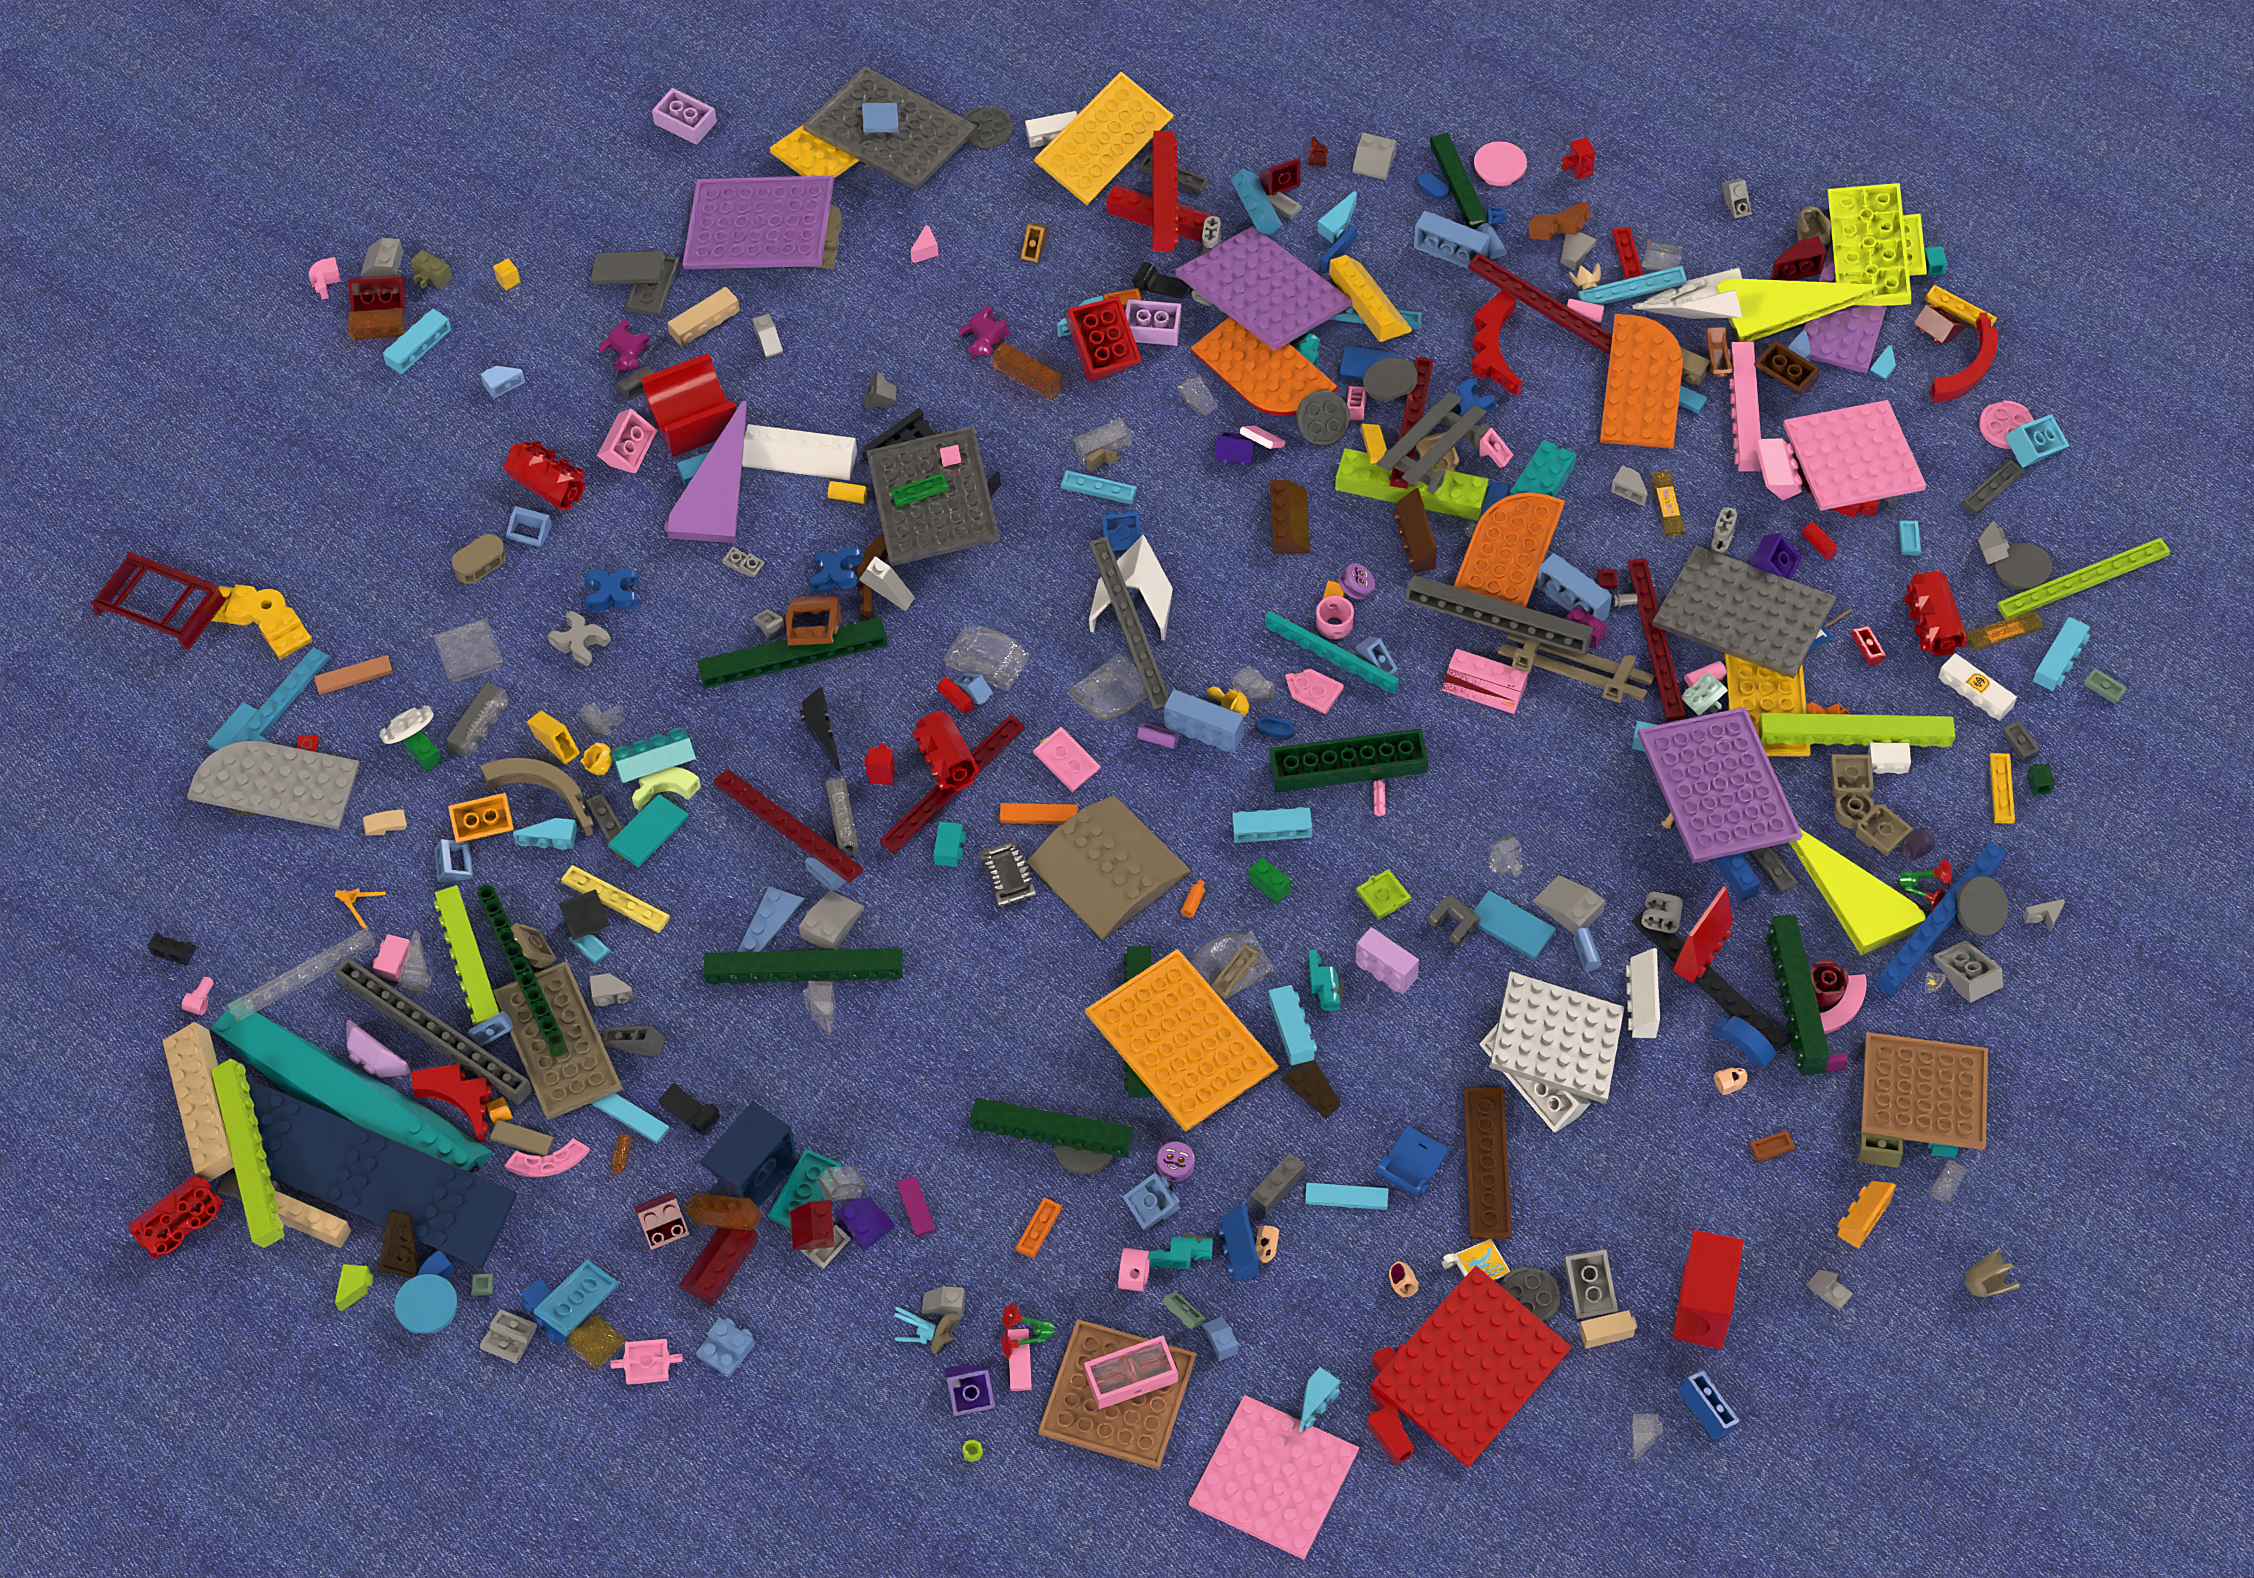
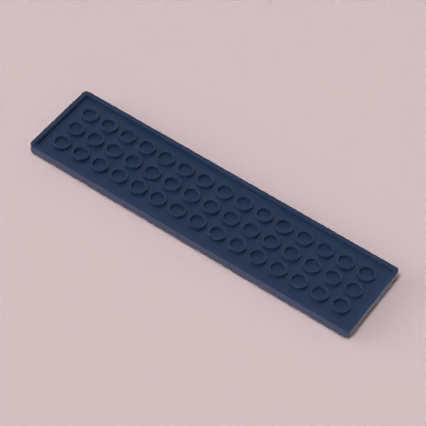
M246 1078L250 1086V1098L254 1103V1114L258 1120V1130L262 1136V1147L267 1156V1167L271 1172L270 1178L384 1227L387 1226L389 1211L392 1209L412 1214L415 1240L477 1267H484L517 1198L515 1191Z

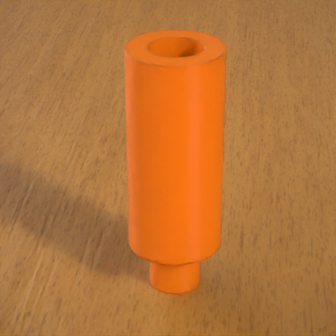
M1198 880L1196 884L1192 885L1180 911L1184 916L1194 917L1205 892L1204 881Z

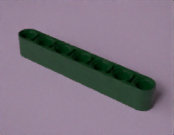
M1443 133L1430 137L1432 151L1466 225L1471 229H1477L1480 225L1487 223V217L1449 134Z

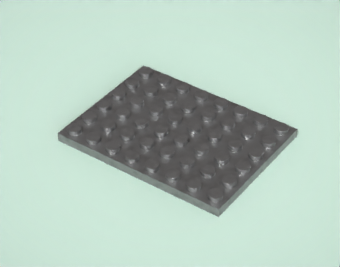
M864 66L803 124V130L917 191L977 132V125ZM862 103H897L898 132H863Z
M974 426L866 451L890 566L1000 541ZM958 445L962 463L943 467L940 449ZM944 473L949 486L948 491L896 507L891 490Z
M1696 545L1656 614L1652 626L1794 679L1833 607L1836 596Z

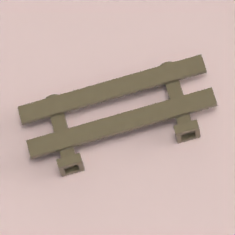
M1510 632L1507 635V639L1525 644L1524 647L1520 649L1503 643L1498 651V654L1513 658V668L1530 673L1534 665L1603 688L1602 697L1621 703L1623 695L1643 702L1647 694V690L1626 684L1628 679L1651 686L1655 678L1653 674L1635 669L1636 659L1632 655H1625L1620 664L1587 652L1584 655ZM1538 649L1615 675L1611 679L1535 653Z

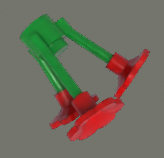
M1943 859L1939 863L1938 868L1931 871H1902L1900 886L1905 887L1906 892L1916 893L1932 901L1931 910L1933 911L1943 898V888L1940 887L1933 894L1915 889L1914 886H1918L1919 878H1938L1950 888L1952 879L1951 865L1947 859Z
M1010 1303L1009 1306H1006L1002 1317V1324H1005V1330L1010 1329L1016 1323L1024 1322L1033 1324V1334L1037 1335L1035 1338L1018 1341L1017 1339L1010 1340L1006 1332L1002 1333V1352L1006 1359L1011 1358L1012 1349L1018 1348L1019 1345L1045 1342L1046 1338H1051L1054 1330L1053 1322L1023 1317L1019 1314V1309L1015 1303Z

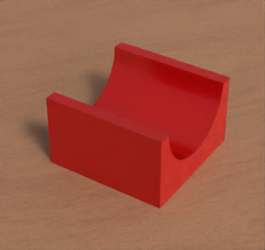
M709 353L641 378L646 404L672 457L717 441L736 412L734 401L728 402L722 391Z
M1693 1230L1688 1261H1685L1673 1340L1722 1349L1732 1315L1743 1239Z

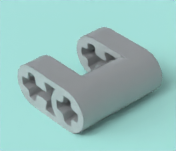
M1210 216L1205 220L1202 233V254L1221 244V222L1218 217Z
M1727 507L1720 512L1714 528L1711 551L1722 555L1727 553L1733 539L1737 519L1735 509ZM1720 541L1723 542L1722 547L1718 549Z
M1650 892L1647 894L1645 900L1647 910L1643 913L1642 924L1646 928L1667 933L1676 932L1680 925L1683 908L1682 899L1660 892Z

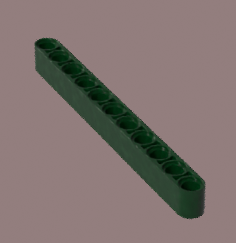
M483 885L478 889L477 896L550 1054L554 1057L562 1056L565 1054L567 1046L557 1021L527 958L522 953L521 945L514 939V933L511 930L512 926L494 888L490 885Z

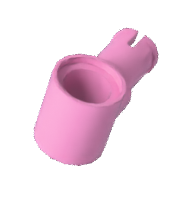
M203 977L197 990H194L192 994L187 993L182 1001V1009L202 1016L208 1007L207 995L214 985L213 980Z

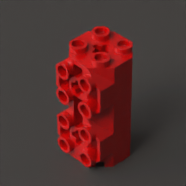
M533 440L532 443L522 441L518 445H512L509 450V456L503 464V470L506 471L508 476L560 510H570L573 507L571 504L581 499L586 487L585 483L582 482L584 481V470L572 466L571 462L567 459L560 458V460H556L557 453L546 449L539 441Z
M1941 570L1916 573L1912 576L1913 580L1907 583V593L1904 594V601L1906 605H1909L1910 619L1918 621L1914 629L1916 636L1920 638V649L1922 652H1933L1937 657L1953 654L1956 652L1955 648L1960 646L1961 649L1965 646L1967 635L1947 577L1942 574Z
M938 710L919 719L916 723L917 728L912 732V735L916 742H920L917 746L921 755L926 754L923 757L927 766L932 765L930 771L933 777L939 778L936 781L940 790L952 787L954 790L959 791L972 785L975 781V774L978 775L980 771L951 716L944 713V711Z
M193 1174L129 1223L127 1227L142 1248L148 1249V1255L155 1260L160 1255L169 1254L181 1245L182 1239L196 1228H203L212 1221L217 1211L221 1209L220 1205L223 1202L217 1194L209 1190L211 1185L205 1178Z

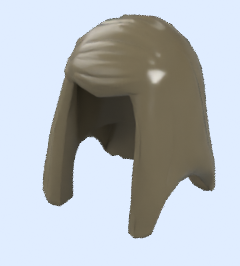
M1808 206L1798 213L1796 221L1798 240L1819 236L1824 248L1825 245H1831V223L1817 207Z
M1999 1248L1971 1266L1965 1276L1966 1288L1977 1297L1986 1298L1987 1296L2010 1292L2020 1288V1283L2018 1281L2008 1285L2004 1283V1279L2008 1275L2007 1270L2014 1268L2012 1263H2003Z

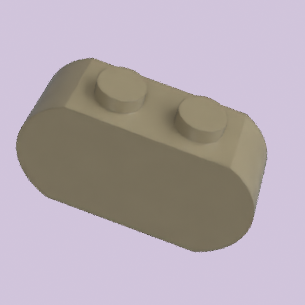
M484 534L473 540L466 547L458 550L452 557V566L456 578L462 583L474 584L503 565L506 561L503 542L496 535Z

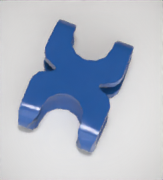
M1470 378L1459 385L1458 394L1451 392L1462 398L1461 402L1451 412L1462 417L1476 405L1486 410L1487 415L1495 408L1497 400L1491 395L1482 398L1473 396L1477 391L1478 382Z
M851 547L840 549L835 556L830 551L816 554L814 563L822 571L810 578L809 588L817 593L832 591L837 584L842 589L855 587L858 577L850 569L855 565L861 564L863 553L859 549Z
M618 569L613 572L611 577L603 570L587 572L584 576L585 584L589 588L599 589V591L585 597L584 607L588 611H606L613 603L619 610L636 608L639 604L638 596L634 592L623 590L638 583V572L634 569Z

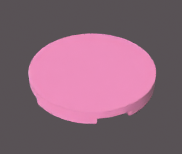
M1508 142L1488 143L1477 151L1474 158L1476 174L1490 185H1512V182L1522 178L1526 172L1527 160L1525 154L1519 147Z
M2003 401L1988 405L1983 410L1979 420V429L1983 437L1992 445L2004 449H2012L2008 445L2005 435L2021 425L2034 421L2029 410L2023 405L2013 401Z

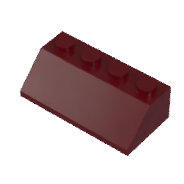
M724 1220L678 1287L714 1306L757 1244L756 1230L739 1221Z

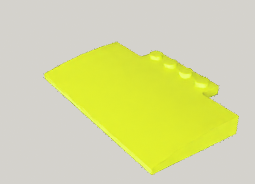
M1900 183L1828 189L1836 283L1876 285V297L1855 305L1886 306L1911 304L1909 276L1926 274V261L1921 214L1903 215Z

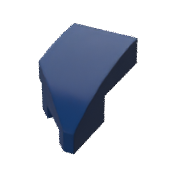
M1488 206V224L1506 221L1505 207Z

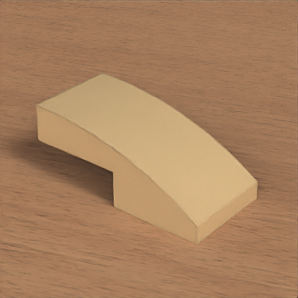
M404 810L375 813L362 819L366 836L385 835L387 830H405L407 826Z

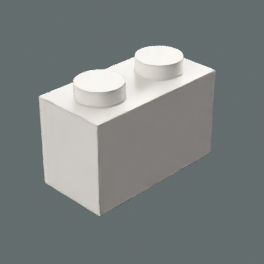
M1870 743L1868 755H1871L1872 772L1877 774L1908 773L1911 764L1909 743Z

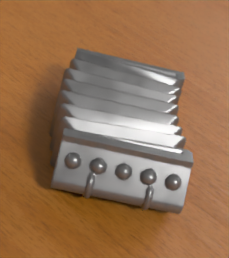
M1015 840L977 852L980 865L985 869V873H988L990 882H992L997 907L1003 908L1005 905H1011L1014 902L1018 903L1020 900L1025 901L1027 898H1033L1036 895L1029 866H1027V862L1024 860V855H1021L1020 849L1017 850Z

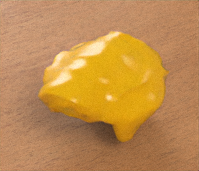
M596 742L584 752V758L580 762L589 772L595 775H605L612 763L610 748L604 743Z

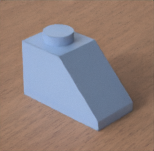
M495 366L481 373L483 385L493 399L525 383L521 369Z

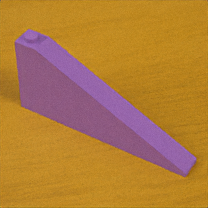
M742 401L670 512L669 521L665 520V532H668V538L735 543L747 401Z

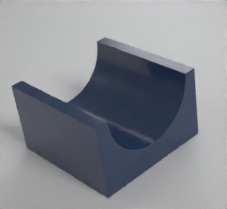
M752 1101L705 1154L700 1163L719 1180L708 1192L709 1196L747 1222L798 1163L791 1127Z

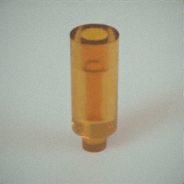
M618 1135L611 1166L614 1168L613 1174L620 1175L621 1171L626 1168L632 1143V1137L629 1135Z

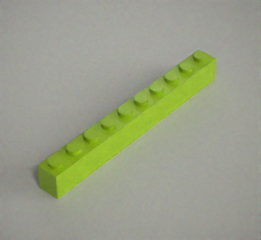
M1761 713L1758 721L1759 739L1761 743L1767 744L1805 743L1807 745L1843 744L1846 746L1860 744L1870 746V743H1909V746L1948 747L1952 746L1955 739L1953 717Z
M229 1059L211 1069L251 1239L253 1243L265 1248L284 1237V1226L278 1213L279 1206L275 1200V1189L270 1180L271 1172L267 1167V1156L261 1143L262 1136L259 1133L258 1120L253 1110L254 1103L250 1098V1086L245 1077L246 1070L241 1063Z

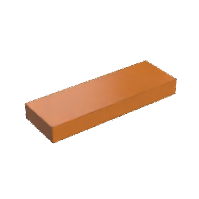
M1044 1197L1015 1248L1016 1251L1034 1259L1060 1214L1062 1205Z

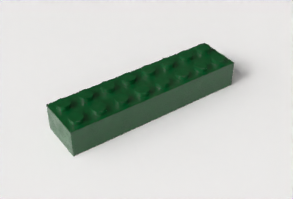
M1422 728L1269 748V763L1275 792L1427 773L1428 757Z
M1796 914L1772 917L1771 924L1768 925L1766 944L1771 948L1770 961L1775 965L1774 978L1775 981L1779 982L1778 995L1779 998L1783 999L1784 1003L1782 1004V1012L1784 1016H1787L1788 1020L1786 1022L1787 1033H1791L1792 1037L1790 1046L1791 1050L1795 1051L1796 1054L1794 1059L1795 1067L1799 1069L1801 1076L1825 1073L1830 1053Z

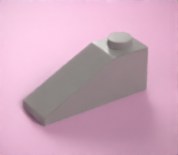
M876 556L859 579L905 612L915 598L894 570Z

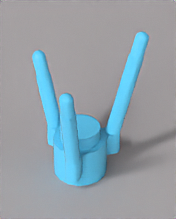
M900 1307L895 1308L896 1311L903 1315L895 1313L894 1316L918 1326L917 1335H920V1338L895 1337V1341L926 1344L927 1340H933L937 1325L925 1321Z

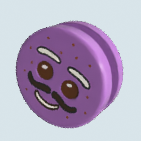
M1349 564L1339 575L1341 588L1354 599H1364L1375 587V580L1372 574L1360 564Z
M1169 1142L1165 1144L1157 1154L1159 1174L1165 1176L1170 1182L1186 1180L1194 1171V1153L1188 1145L1182 1142Z

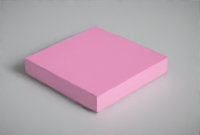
M1255 425L1243 426L1240 430V434L1269 449L1282 448L1286 442Z

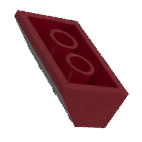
M405 274L351 277L348 279L351 316L404 313L406 311Z

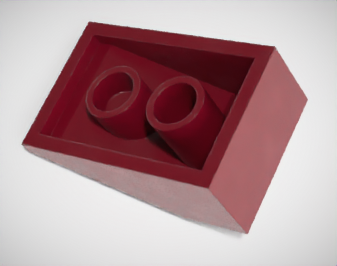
M1819 236L1801 239L1778 257L1773 263L1770 280L1794 281L1821 274L1826 251Z

